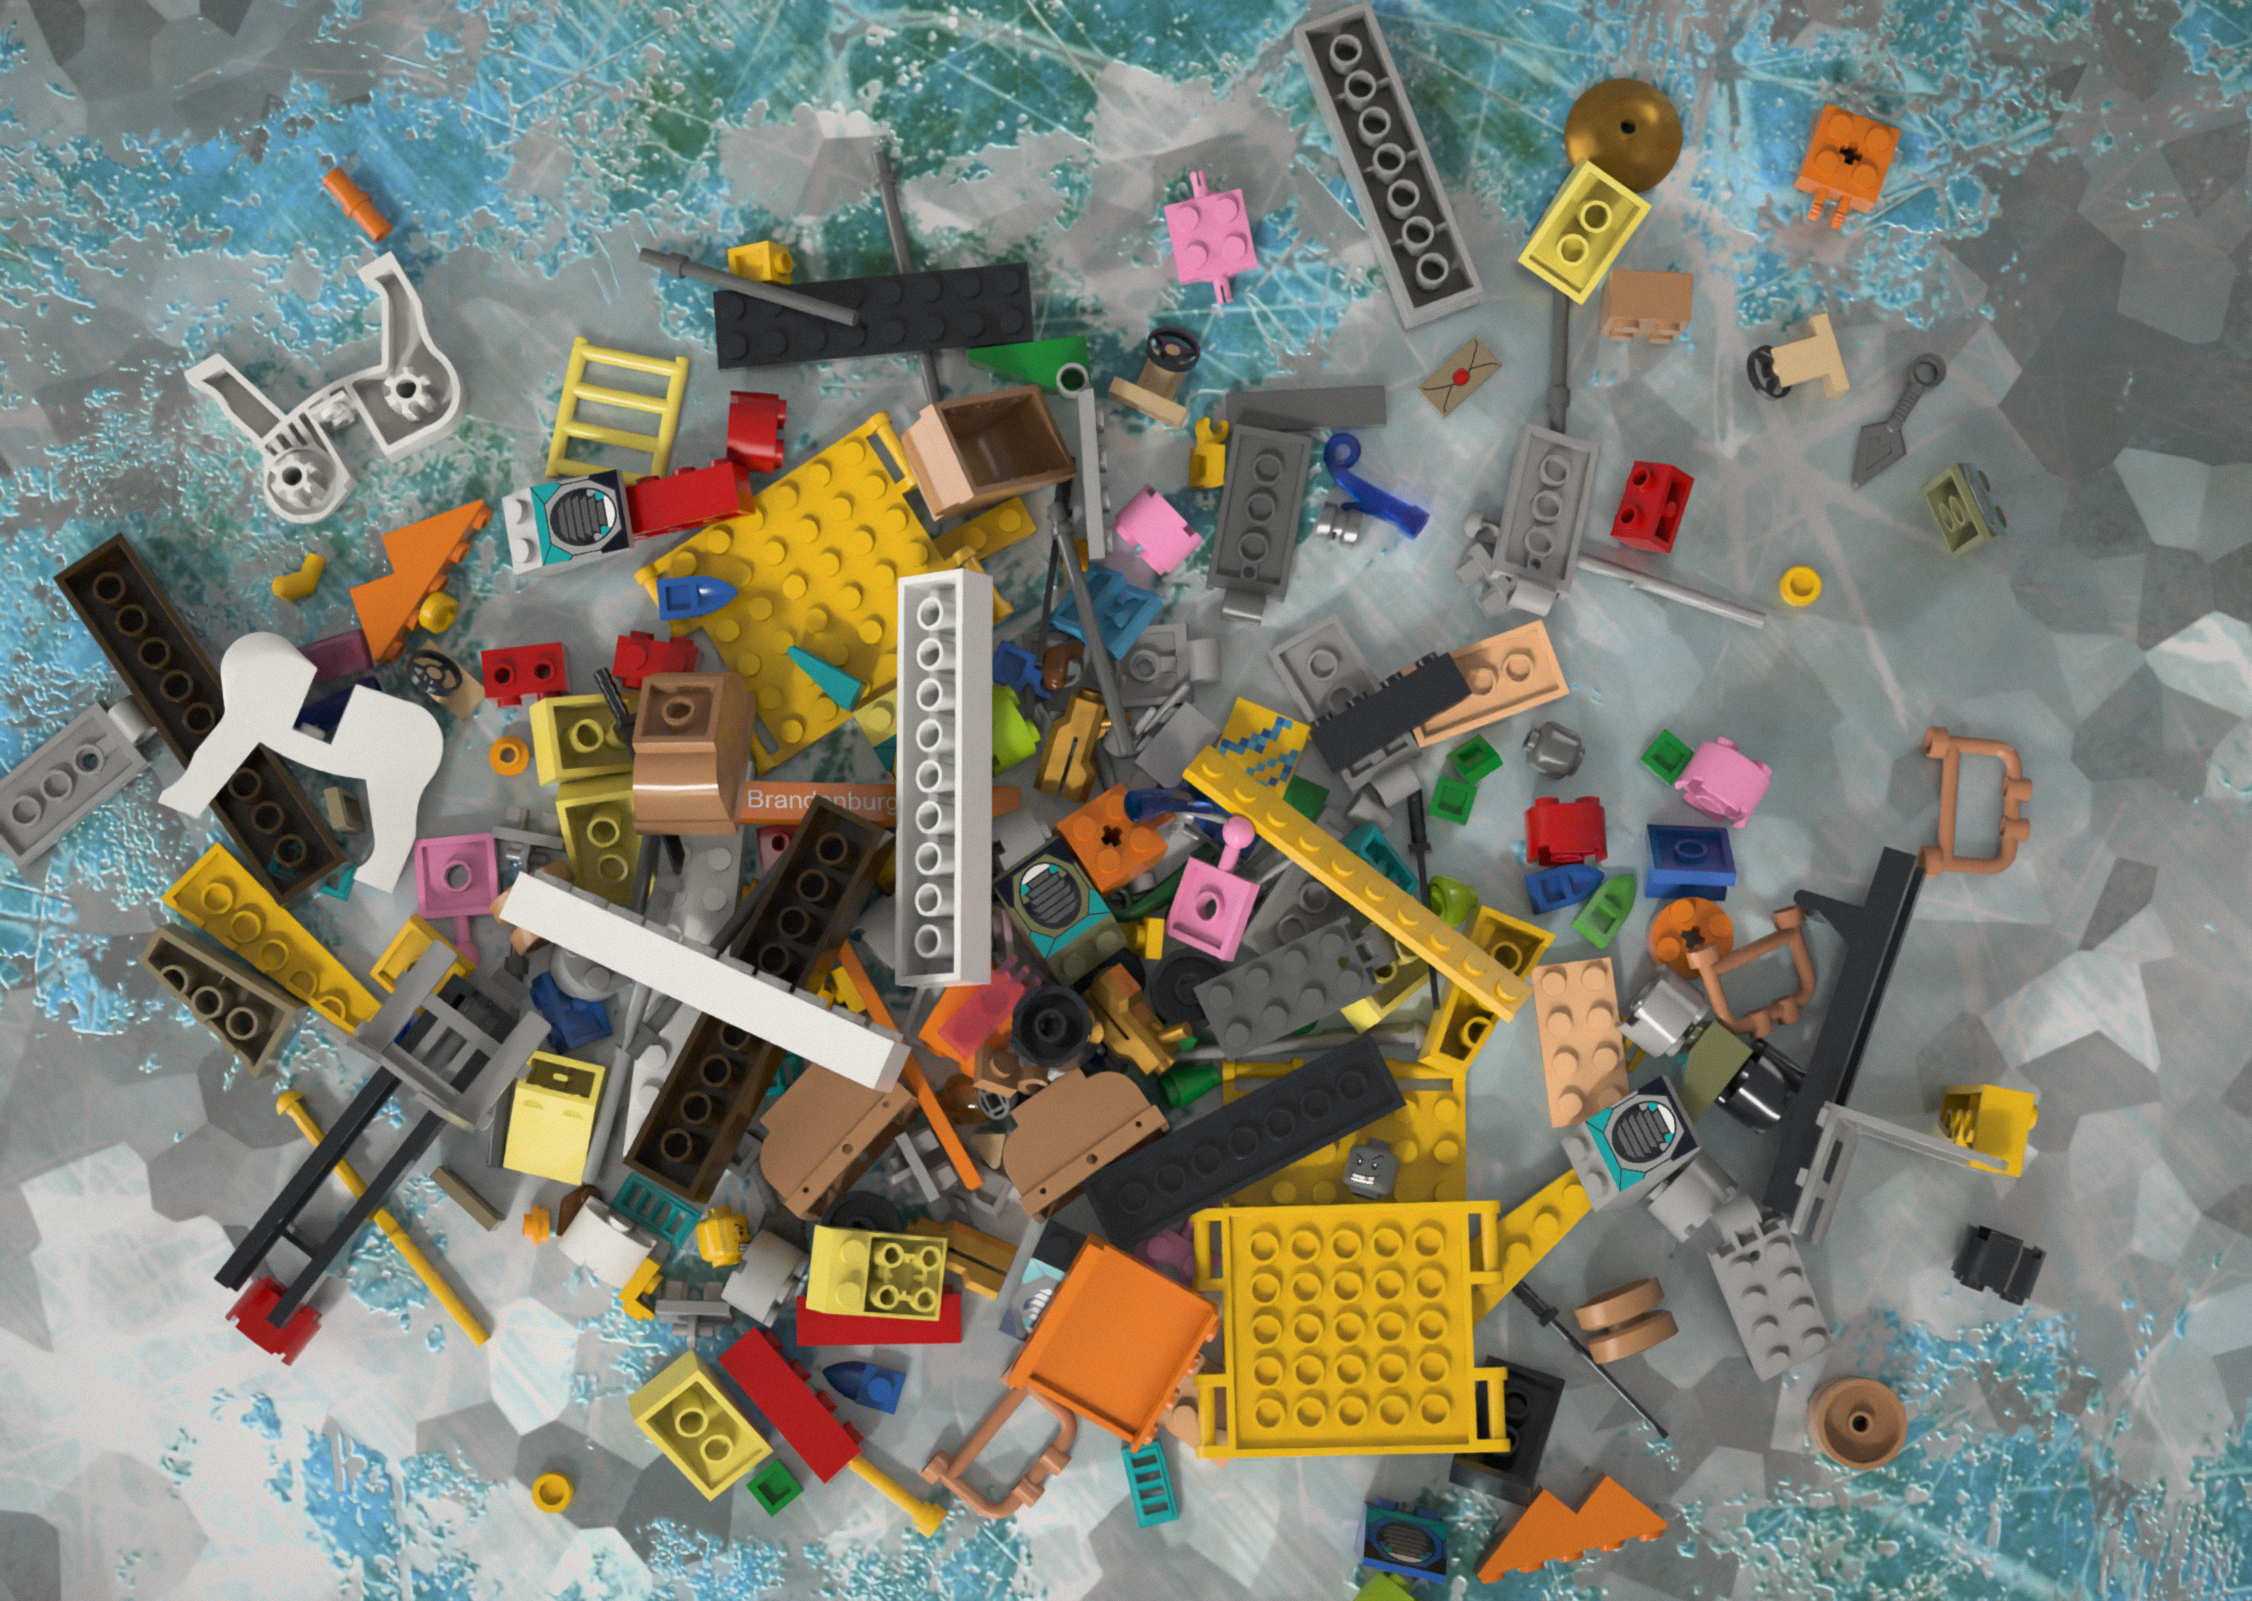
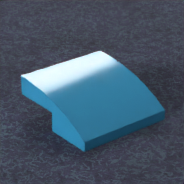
M1091 563L1087 571L1084 572V577L1108 658L1120 662L1163 607L1160 595L1127 584L1123 573ZM1070 589L1049 616V624L1071 639L1074 637L1080 639L1083 646L1089 649L1074 596Z

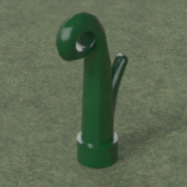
M1204 842L1190 853V857L1199 858L1217 867L1221 859L1218 852L1208 842ZM1188 859L1135 903L1131 892L1126 886L1112 893L1122 897V909L1111 905L1109 900L1111 895L1106 897L1103 901L1113 914L1116 922L1129 923L1140 920L1169 904L1164 916V922L1166 923Z

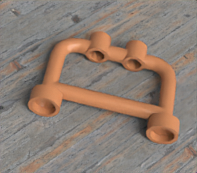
M1929 726L1924 739L1925 756L1927 758L1943 759L1938 846L1921 845L1917 855V866L1926 869L1927 874L1925 878H1937L1940 871L1982 875L1999 874L2008 869L2015 860L2018 842H2027L2029 838L2030 821L2028 818L2019 817L2020 802H2029L2031 799L2032 780L2022 778L2021 758L2017 751L2008 743L1994 739L1949 736L1947 727ZM1960 753L1998 756L2004 761L2006 766V775L2001 788V795L2004 800L2003 817L1999 825V837L2002 840L2001 851L1993 859L1954 856Z
M1797 904L1778 909L1770 914L1775 930L1778 931L1721 956L1717 943L1704 944L1685 952L1690 969L1699 968L1717 1022L1733 1035L1738 1036L1749 1033L1750 1039H1757L1774 1032L1771 1022L1776 1019L1778 1025H1787L1802 1019L1799 1008L1805 1006L1815 993V971L1799 925L1806 921V917ZM1789 944L1799 974V989L1791 995L1772 1000V1004L1743 1014V1017L1740 1019L1734 1018L1730 1012L1719 975Z
M1013 1361L999 1378L1011 1391L954 1459L939 1449L919 1474L931 1485L937 1480L941 1481L977 1513L989 1519L1009 1517L1023 1503L1031 1508L1045 1491V1488L1039 1483L1049 1471L1058 1476L1070 1462L1072 1457L1066 1451L1072 1445L1077 1433V1422L1071 1409L1026 1384L1019 1390L1007 1383L1008 1370ZM1030 1395L1060 1421L1061 1431L1056 1439L1043 1451L1031 1469L1018 1481L1006 1499L999 1503H992L960 1476L1024 1399Z

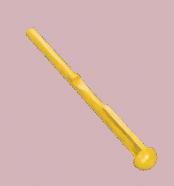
M296 1090L284 1092L276 1103L279 1116L288 1113L316 1148L326 1134L312 1116L303 1109L300 1102L304 1099L305 1095ZM343 1157L334 1171L359 1200L367 1190L368 1185L347 1159ZM383 1205L373 1218L479 1348L491 1338L490 1335Z

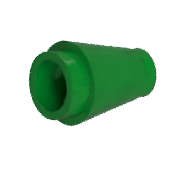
M1213 1062L1206 1065L1202 1064L1166 1072V1077L1158 1080L1160 1092L1170 1110L1176 1107L1182 1110L1214 1089V1087L1221 1085L1220 1075Z

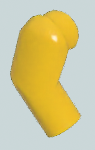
M307 552L301 571L286 576L280 575L273 580L271 586L273 593L282 600L288 601L313 593L327 559Z

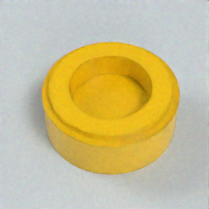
M1804 565L1789 569L1782 576L1779 583L1782 598L1788 604L1796 607H1803L1817 599L1822 588L1818 573L1811 567Z
M440 591L431 594L424 601L420 609L419 622L421 626L435 634L449 629L457 616V601Z
M557 1470L548 1471L539 1476L532 1487L534 1504L546 1513L562 1511L570 1505L575 1494L571 1478L564 1472Z

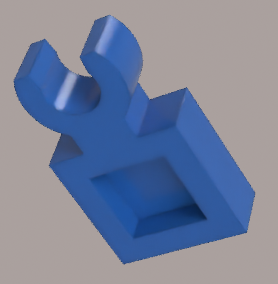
M1002 639L992 658V681L1002 686L1009 685L1018 694L1021 693L1026 684L1031 687L1034 695L1042 700H1049L1051 696L1050 693L1043 691L1040 687V680L1044 677L1042 676V669L1034 668L1036 655Z

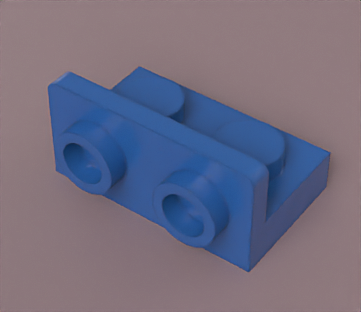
M550 971L541 973L531 981L530 995L532 1002L537 1010L542 1011L545 1021L552 1025V1030L547 1035L546 1040L551 1048L556 1049L558 1055L566 1054L573 1049L613 1035L601 1001L589 1002L588 1000L577 997L573 998L565 994L555 983Z

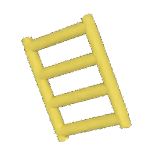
M576 336L566 373L545 476L551 479H559L561 474L577 478L615 470L564 459L568 439L571 436L652 452L654 457L649 476L656 475L660 476V479L665 478L688 376L690 359L687 357H676L675 361L591 345L588 339ZM590 360L671 376L667 397L662 399L582 383L585 362ZM577 398L661 414L662 420L658 437L573 421ZM622 471L625 487L636 485V479L647 476Z

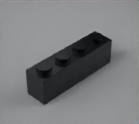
M1435 651L1429 653L1414 663L1417 670L1404 677L1401 671L1380 682L1382 690L1369 697L1366 691L1345 702L1348 709L1334 717L1330 711L1310 723L1313 730L1307 733L1306 738L1330 778L1465 701L1472 695V691L1449 652L1439 657Z

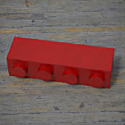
M721 458L709 461V467L696 470L695 467H683L673 470L671 477L660 479V476L653 475L636 479V485L625 487L634 542L756 514L748 467L733 463L731 458Z
M943 1284L939 1321L822 1313L806 1308L808 1287H806V1294L796 1296L797 1346L962 1343L963 1341L962 1292H953V1284Z
M754 1326L717 1360L824 1484L832 1483L867 1451L866 1447L861 1443L865 1436L851 1420L844 1423L834 1412L839 1406L824 1389L817 1392L809 1383L808 1379L812 1375L797 1358L792 1362L781 1350L785 1343L774 1330L768 1328L764 1331L762 1327Z

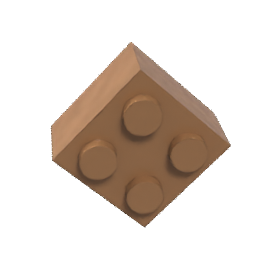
M1612 269L1601 288L1599 335H1609V340L1616 342L1632 341L1633 337L1649 338L1650 343L1654 344L1672 343L1673 339L1680 337L1691 321L1693 274Z

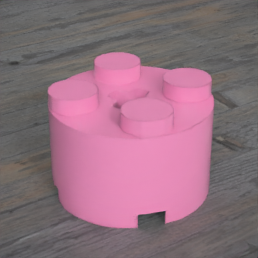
M1149 483L1114 516L1117 521L1112 527L1133 548L1138 543L1144 548L1139 555L1160 576L1165 571L1170 574L1204 541Z
M1718 737L1715 743L1702 742L1676 781L1675 788L1678 790L1683 787L1686 792L1682 798L1706 817L1719 823L1723 817L1734 820L1730 827L1743 828L1769 789V777L1772 771L1764 763L1758 760L1750 761L1738 753L1739 748L1732 741Z

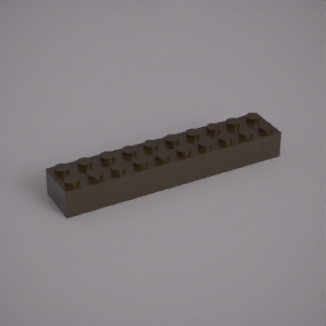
M120 532L54 576L53 579L186 771L197 748L224 715L225 707L221 668L134 542ZM261 742L256 745L209 803V806L277 905L283 909L290 911L356 865L282 756ZM295 842H300L303 849L302 855L297 861L293 862L297 850L290 848L286 855L288 846ZM273 852L277 861L283 865L281 870L289 873L290 868L295 870L293 874L296 875L295 878L288 877L287 880H283L272 875L268 865Z
M816 794L731 957L754 966L755 968L752 973L754 976L760 970L791 983L789 992L794 993L797 987L817 995L896 845V835ZM702 1011L622 1163L691 1202L708 1204L788 1050Z

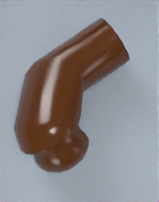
M1074 637L1045 651L1042 676L1045 678L1044 682L1047 688L1059 690L1066 685L1069 661L1084 654V647L1080 639Z
M590 1184L579 1186L562 1198L556 1236L562 1237L589 1196H593L600 1201L602 1200V1195L595 1186Z

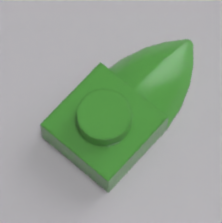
M1633 874L1621 875L1606 882L1595 893L1590 895L1570 923L1600 950L1608 946L1629 916L1635 899V876Z

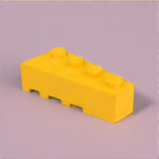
M1484 905L1470 911L1462 932L1463 936L1523 981L1530 976L1538 964V960L1556 937V934ZM1447 977L1439 997L1440 1010L1434 1011L1417 1061L1455 1076L1468 1070L1501 1017Z
M1988 1084L1948 1085L1944 1087L1937 1125L1947 1138L1953 1139L1952 1143L2005 1160L2009 1164L2006 1172L1968 1160L1967 1164L1970 1167L2020 1177L2028 1131L2033 1129L2036 1124L2038 1105L2034 1104L2035 1094Z

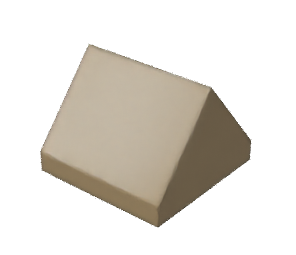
M973 1134L969 1138V1142L992 1169H997L1001 1166L1007 1134Z

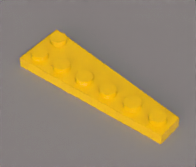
M217 842L160 898L164 903L199 928L214 936L230 950L252 963L261 972L283 985L285 989L299 999L307 1002L313 1009L351 1033L355 1031L363 1019L369 1023L383 1005L290 911L279 907L266 887L220 842Z
M1573 1167L1497 1222L1499 1271H1503L1504 1283L1471 1284L1473 1328L1593 1207ZM1480 1234L1469 1241L1470 1272L1483 1271Z

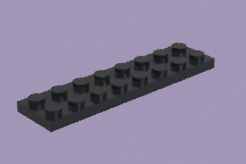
M1027 262L776 286L859 311V319L855 326L733 290L713 291L718 370L721 373L963 351L1035 341L1030 274Z
M1370 1032L1096 1171L1080 1184L1110 1244L1125 1250L1407 1104Z

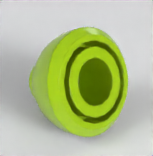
M1434 875L1428 883L1430 911L1451 927L1455 928L1468 917L1470 910L1477 908L1478 894L1474 886H1466L1459 879L1448 875Z

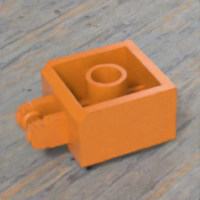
M1827 103L1817 117L1793 182V187L1814 194L1807 218L1816 221L1823 210L1825 199L1838 203L1830 219V227L1839 230L1848 207L1867 214L1876 203L1902 131ZM1845 156L1852 161L1850 165L1844 163Z
M1120 782L1055 824L1051 836L1056 835L1061 839L1102 900L1155 866L1163 859L1167 851L1168 845L1158 832L1174 822L1177 818L1176 814L1170 809L1164 811L1152 821L1144 814L1145 811L1156 806L1162 798L1156 789L1135 802ZM1108 839L1115 844V847L1111 842L1108 845H1105L1102 842V840Z

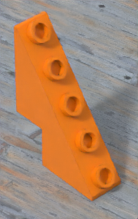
M483 499L381 535L394 573L349 589L374 661L384 666L388 663L392 665L399 659L405 648V644L402 642L410 630L416 631L421 625L419 613L424 601L431 594L445 590L449 582L447 574L455 563L459 565L466 558L471 549L469 541L477 530L482 531L490 522L493 511Z
M1602 1471L1572 1509L1539 1484L1531 1494L1528 1507L1522 1506L1475 1566L1473 1572L1480 1578L1482 1584L1492 1583L1504 1579V1572L1520 1568L1521 1573H1529L1544 1568L1543 1561L1559 1557L1560 1562L1564 1563L1583 1558L1584 1550L1599 1547L1600 1552L1619 1549L1624 1546L1622 1540L1638 1536L1639 1541L1657 1539L1663 1536L1662 1530L1666 1529L1669 1524Z

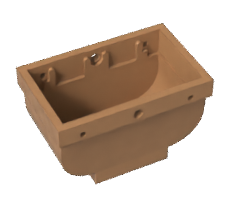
M1038 384L931 403L919 412L921 418L909 427L901 437V442L904 446L902 449L903 454L934 522L985 511L997 503L1008 501L1018 495L1020 497L1045 486L1066 482L1078 474Z
M738 672L651 673L649 677H643L632 739L635 751L633 767V801L635 810L632 824L636 835L738 834L757 709L754 691L747 690Z
M813 1062L759 1119L770 1131L764 1139L760 1150L762 1173L766 1180L786 1199L784 1204L798 1218L818 1224L829 1205L849 1191L896 1140L895 1137L902 1134L907 1125H910L923 1112V1108L914 1092L899 1082H896L892 1093H886L871 1089ZM901 1111L904 1112V1115H903V1116H900V1115H899V1113H900ZM863 1152L868 1153L869 1157L866 1161L860 1160V1155ZM823 1194L826 1195V1198L824 1200L822 1199Z
M1078 1068L1066 1072L1010 1112L1019 1126L1011 1132L1005 1142L1003 1165L1008 1177L1022 1196L1019 1201L1030 1217L1039 1224H1042L1085 1194L1080 1184L1083 1180L1103 1166L1106 1167L1169 1135L1173 1131L1155 1104L1151 1106L1138 1086L1127 1076L1108 1071L1096 1073L1086 1078L1081 1069Z

